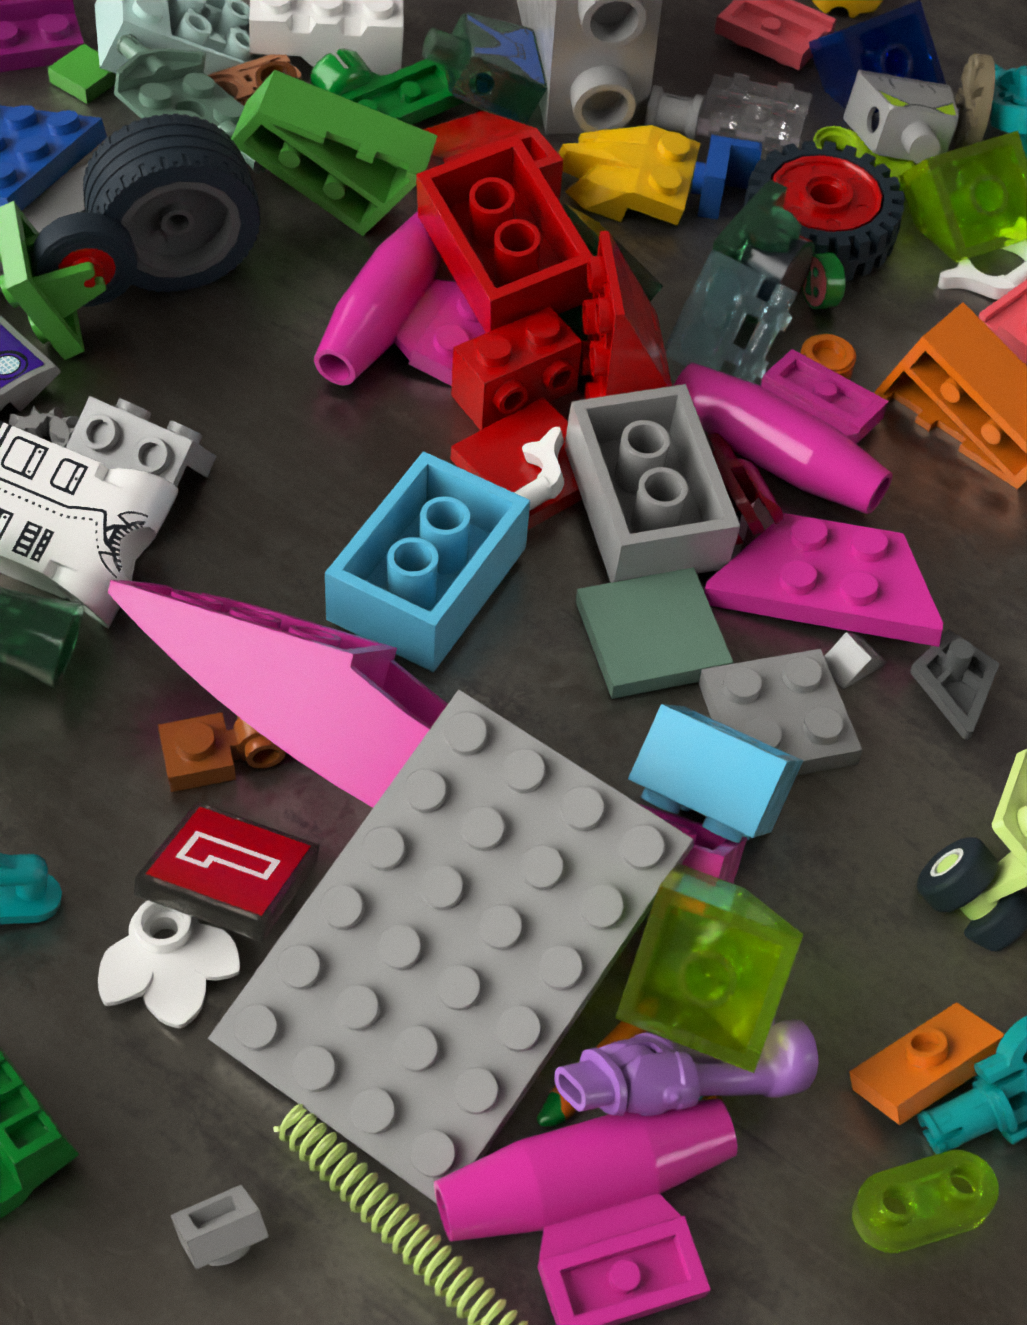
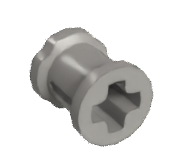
M654 85L647 106L644 126L653 125L667 131L685 134L686 138L695 141L702 118L705 96L696 94L694 98L665 93L662 86Z

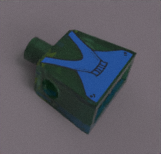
M467 12L461 15L451 34L431 28L426 35L422 56L427 60L444 65L449 92L454 97L489 113L527 124L548 88L534 29Z

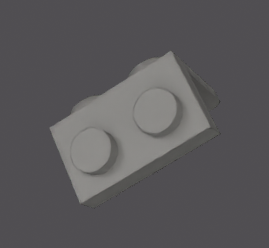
M89 396L66 446L71 451L102 463L108 469L123 468L148 472L172 482L176 487L185 468L207 478L217 457L199 445L203 437L202 434L172 420L169 421L166 429L149 422L152 415L151 412L119 398L114 407Z

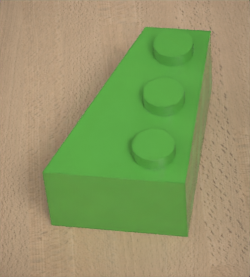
M274 70L247 100L231 139L240 151L354 231L364 236L417 185L416 174L427 170L438 135Z

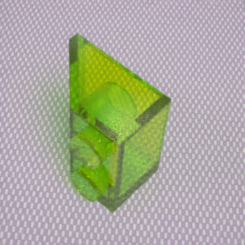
M1018 131L926 158L899 175L915 226L955 263L1027 240V157Z
M679 864L672 868L659 885L615 1018L754 1073L803 934L745 888Z

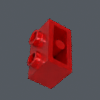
M551 306L453 347L451 396L480 430L542 397L551 402L577 390L582 341Z

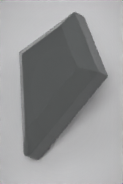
M948 629L941 636L940 646H931L913 663L910 673L962 738L970 740L1000 663Z

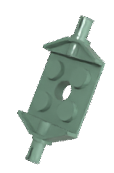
M126 34L120 37L117 42V51L124 55L128 61L116 71L115 96L140 118L152 117V115H173V113L179 115L187 114L191 117L196 116L199 119L208 120L211 124L214 123L232 138L244 106L204 73L205 52L166 48L151 49L145 47L133 34H128V37ZM240 151L246 163L255 173L260 174V171L264 173L268 170Z

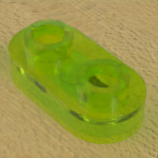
M950 1150L877 1172L867 1178L853 1203V1223L860 1237L871 1247L888 1253L904 1252L971 1231L982 1225L998 1200V1181L991 1167L982 1158L973 1153L962 1150ZM961 1177L971 1184L973 1192L963 1193L958 1191L953 1186L950 1178ZM887 1197L898 1199L905 1206L906 1213L895 1214L890 1212L885 1207L883 1199Z

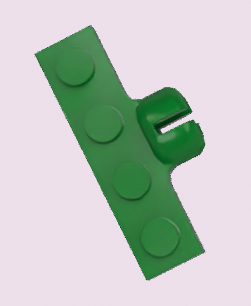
M341 48L338 49L337 54L349 68L345 69L333 54L328 53L316 63L311 71L312 85L410 125L463 104L465 98L455 96L452 93V87L461 84L453 89L464 93L467 91L466 87L442 58L441 64L425 59L391 74L378 75L371 71L357 52ZM448 70L457 79V82L452 85L450 84Z

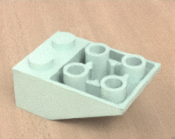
M97 0L95 3L100 68L116 73L128 61L124 55L117 51V42L125 34L127 37L128 34H133L139 42L151 49L166 48L205 52L204 73L206 75L261 58L263 54H250V7L241 0Z

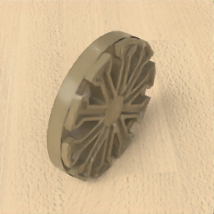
M978 53L972 54L969 57V63H966L961 76L963 88L958 87L955 100L956 107L959 108V117L953 134V146L957 151L974 153L982 142L991 113L995 87L994 59L991 55Z

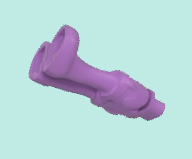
M758 987L735 990L725 1000L721 1011L720 1032L718 1034L699 1040L677 1041L659 1032H644L636 1035L634 1038L616 1041L600 1048L587 1049L582 1052L579 1063L557 1067L555 1071V1084L558 1092L579 1112L600 1108L610 1115L623 1116L627 1111L629 1113H638L641 1116H655L671 1109L678 1111L697 1105L701 1096L763 1095L765 1097L779 1098L804 1092L811 1086L816 1077L818 1051L815 1039L809 1027L803 1021L791 1019L775 1024L769 998Z

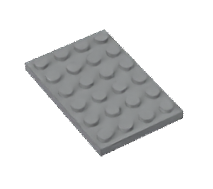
M458 689L208 1039L298 1104H303V1107L310 1113H313L317 1118L437 1203L434 1181L484 1157L693 848V838Z

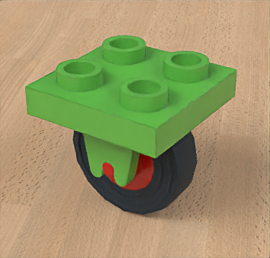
M14 201L0 207V261L2 262L4 272L3 275H0V288L6 300L13 308L21 306L28 315L32 330L39 341L43 344L50 342L64 360L84 352L77 309L111 302L126 292L135 279L138 257L129 231L116 219L106 215L77 212L57 218L44 227L39 234Z

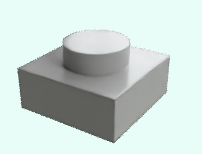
M242 1184L171 1215L179 1241L195 1269L208 1264L221 1266L234 1262L243 1257L250 1250L251 1245L269 1238L260 1210Z

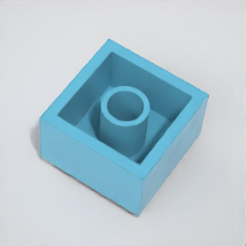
M661 704L628 780L645 787L641 795L643 800L675 814H678L680 809L686 812H690V809L706 816L702 827L725 839L740 843L743 836L750 840V837L754 838L772 832L804 760L685 706Z

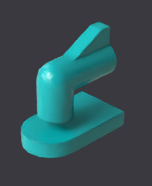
M0 853V924L42 922L53 917L59 910L62 898L60 884L53 876L48 874L49 868L46 860L40 855H8Z

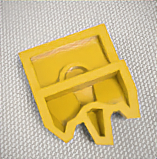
M653 125L603 129L581 133L578 143L563 144L558 152L564 160L563 171L579 179L569 186L565 192L583 209L618 222H622L627 208L678 225L685 209L701 143L686 138L680 133L667 131Z

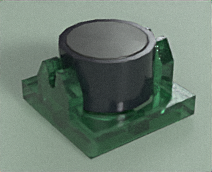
M772 180L768 183L766 182L714 240L701 314V324L719 331L732 315L749 323L772 324L774 318L781 317L795 301L810 271L815 245L812 240L800 235L801 224L791 212L783 209L788 187Z

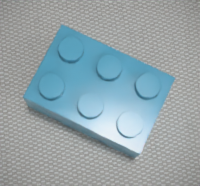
M423 451L326 570V620L360 637L396 647L397 655L434 672L525 550L530 500Z

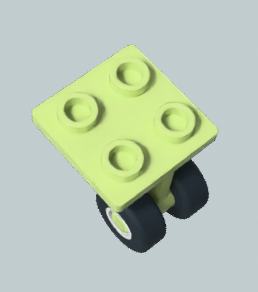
M1027 749L1017 753L992 822L994 832L1011 852L1001 861L997 862L996 857L980 839L975 837L963 838L951 843L938 852L925 865L917 880L918 892L934 910L938 912H951L960 909L971 920L964 930L966 938L994 952L1000 951L1013 943L1027 929V894L1023 890V888L1027 887Z

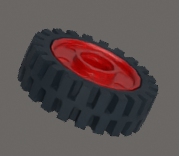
M803 141L801 150L794 143L783 146L782 153L776 149L767 153L766 160L760 159L755 165L754 171L751 172L744 201L743 232L745 237H750V242L752 237L766 222H773L812 240L815 245L814 254L828 252L835 254L843 265L846 281L853 280L855 271L863 277L871 273L873 266L879 268L885 263L886 257L890 256L901 225L905 200L904 192L899 191L900 182L897 177H890L891 170L884 163L874 167L876 158L867 152L858 158L856 157L857 148L846 145L843 152L836 151V142L825 141L823 149H817L815 141Z

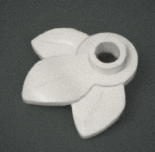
M170 896L152 898L143 903L132 917L129 924V936L116 942L105 951L98 974V989L101 1000L106 1006H114L143 996L147 1009L160 1022L174 1028L186 1027L197 1017L203 1008L206 998L207 980L229 979L240 973L238 950L228 933L223 929L199 923L195 912L179 899ZM163 929H171L177 933L166 939L153 938L158 931Z

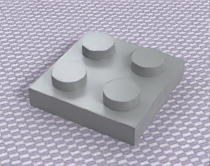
M821 649L701 670L699 687L711 719L804 760L797 775L852 766L859 763L863 749Z

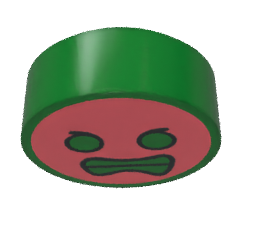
M831 252L814 254L810 271L802 287L804 298L813 309L836 307L841 302L845 293L846 278L843 265L839 258Z

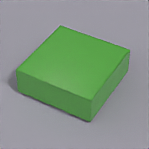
M85 44L80 45L48 67L50 83L86 104L115 85L116 73L101 69L99 52Z

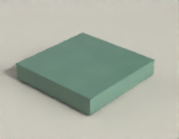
M694 567L577 589L576 605L611 699L699 682L702 669L734 663Z

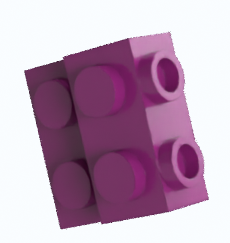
M0 0V72L53 65L84 44L73 0Z

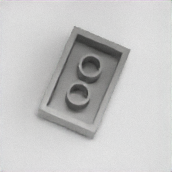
M686 384L571 401L564 447L610 583L693 567L697 574L718 571L730 562L740 524Z

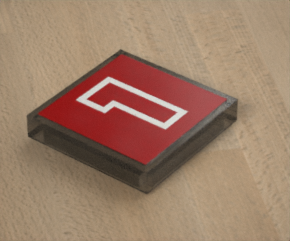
M196 801L136 875L134 895L263 942L317 864L320 845Z

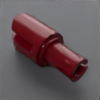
M709 434L708 437L715 448V451L712 453L735 513L741 512L755 537L763 533L765 529L751 506L759 497L776 525L779 524L783 519L782 509L757 467L750 461L738 459L731 446L720 434ZM739 533L735 545L744 543Z

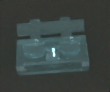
M711 250L664 347L666 357L685 367L690 363H696L720 371L725 360L736 366L732 376L754 383L756 376L759 378L763 377L769 365L765 358L779 330L785 332L792 318L788 311L797 292L777 283L767 303L756 297L766 277L765 275L716 250ZM748 314L759 320L744 350L734 345L733 342Z

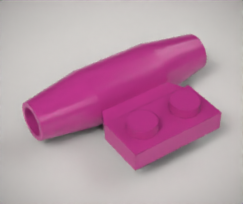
M418 211L376 248L337 303L314 356L316 369L328 381L337 385L351 384L395 343L408 358L409 365L452 386L453 347L485 334L458 284L453 281L435 279L443 259L420 221Z
M791 349L763 374L760 386L696 363L687 365L678 376L674 386L686 384L703 430L708 434H720L736 454L804 492L865 514L872 513L885 496L892 481V472L857 445L883 419L889 402L794 349Z
M718 1098L699 1100L697 1105L678 1111L671 1109L655 1116H641L638 1113H629L627 1111L623 1116L608 1114L518 1140L434 1181L437 1207L445 1233L450 1242L543 1231L537 1268L555 1324L619 1325L704 1298L711 1291L685 1216H681L660 1194L737 1155V1139L729 1112L724 1103Z

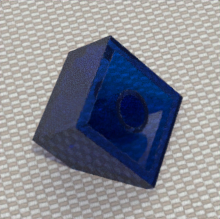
M921 0L889 10L809 42L824 91L845 110L858 70L947 85Z

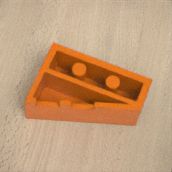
M962 302L920 338L874 391V394L887 401L894 398L917 413L915 423L925 430L930 431L936 426L960 441L959 452L1018 490L1027 481V365Z

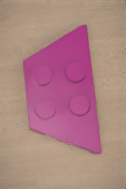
M784 513L783 519L779 524H771L711 577L705 586V595L710 606L930 646H940L943 621L904 533Z

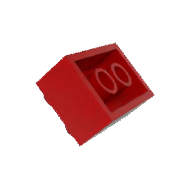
M519 135L416 174L418 217L485 333L549 306L557 314L582 305L585 299H592L593 292H589L587 283V260L589 256L593 255Z

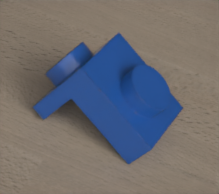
M711 135L707 162L696 161L691 187L692 194L701 195L698 217L718 220L724 186L747 189L751 172L754 171L755 165L761 159L763 147L761 143Z

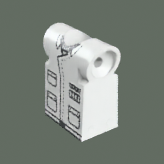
M0 421V573L63 599L68 598L95 621L109 628L120 608L116 601L108 594L110 580L132 581L135 560L157 536L178 495V488L172 482L148 472L123 468L108 469L98 461Z

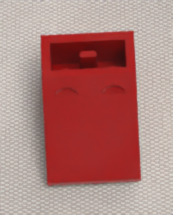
M479 111L423 129L438 135L427 170L519 135L560 202L564 160L537 128L486 111Z
M600 231L597 256H589L587 260V283L589 292H593V298L585 299L582 307L584 334L588 335V341H582L579 373L581 376L589 375L590 382H587L585 386V399L672 386L658 315L610 232Z

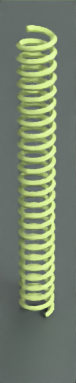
M297 1104L287 1114L281 1125L274 1126V1132H279L280 1140L283 1142L289 1141L290 1150L293 1152L299 1151L301 1161H309L311 1171H320V1181H330V1191L340 1192V1200L342 1202H350L352 1212H361V1222H371V1231L373 1233H382V1243H392V1252L394 1254L403 1253V1264H414V1274L424 1275V1284L426 1286L435 1285V1296H446V1307H457V1318L468 1317V1325H489L492 1319L506 1306V1299H499L483 1318L474 1322L479 1311L495 1295V1288H488L475 1305L463 1312L468 1300L483 1286L484 1277L476 1278L463 1295L452 1301L457 1289L473 1274V1266L463 1269L450 1286L441 1290L445 1280L461 1265L462 1256H455L440 1275L430 1279L434 1269L450 1255L452 1245H446L441 1248L427 1266L419 1269L423 1259L439 1245L441 1235L432 1236L417 1255L409 1258L412 1249L430 1232V1224L422 1225L406 1245L398 1247L401 1239L417 1225L420 1220V1214H412L402 1224L396 1234L388 1237L390 1229L402 1220L409 1211V1203L401 1204L391 1214L385 1224L380 1227L377 1226L379 1219L395 1206L399 1199V1193L390 1194L374 1214L367 1216L369 1208L375 1205L388 1191V1183L378 1185L368 1196L364 1204L356 1206L358 1199L377 1182L378 1173L367 1175L354 1193L346 1196L348 1188L361 1179L368 1168V1163L366 1162L358 1164L348 1174L343 1184L336 1185L337 1179L345 1174L357 1161V1152L346 1155L332 1174L328 1176L325 1174L327 1168L335 1164L347 1150V1142L337 1144L328 1153L322 1164L315 1165L317 1158L325 1154L337 1140V1132L327 1134L317 1144L312 1154L305 1155L306 1149L315 1144L326 1132V1123L317 1124L307 1134L302 1144L295 1145L296 1139L304 1135L317 1120L313 1113H309L302 1118L307 1111L303 1104ZM301 1119L292 1134L289 1136L285 1135L286 1129ZM510 1310L498 1325H510L517 1317V1310ZM521 1321L518 1325H528V1321Z

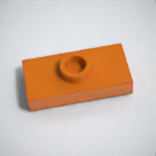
M956 1002L850 1070L852 1090L898 1125H902L977 1075L974 1064L996 1054L997 1047L1005 1034Z

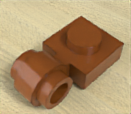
M223 712L158 724L171 792L236 780L234 760L242 759V762L247 761L248 765L254 768H268L280 763L286 754L284 750L252 728L239 716H237L233 729L226 730Z

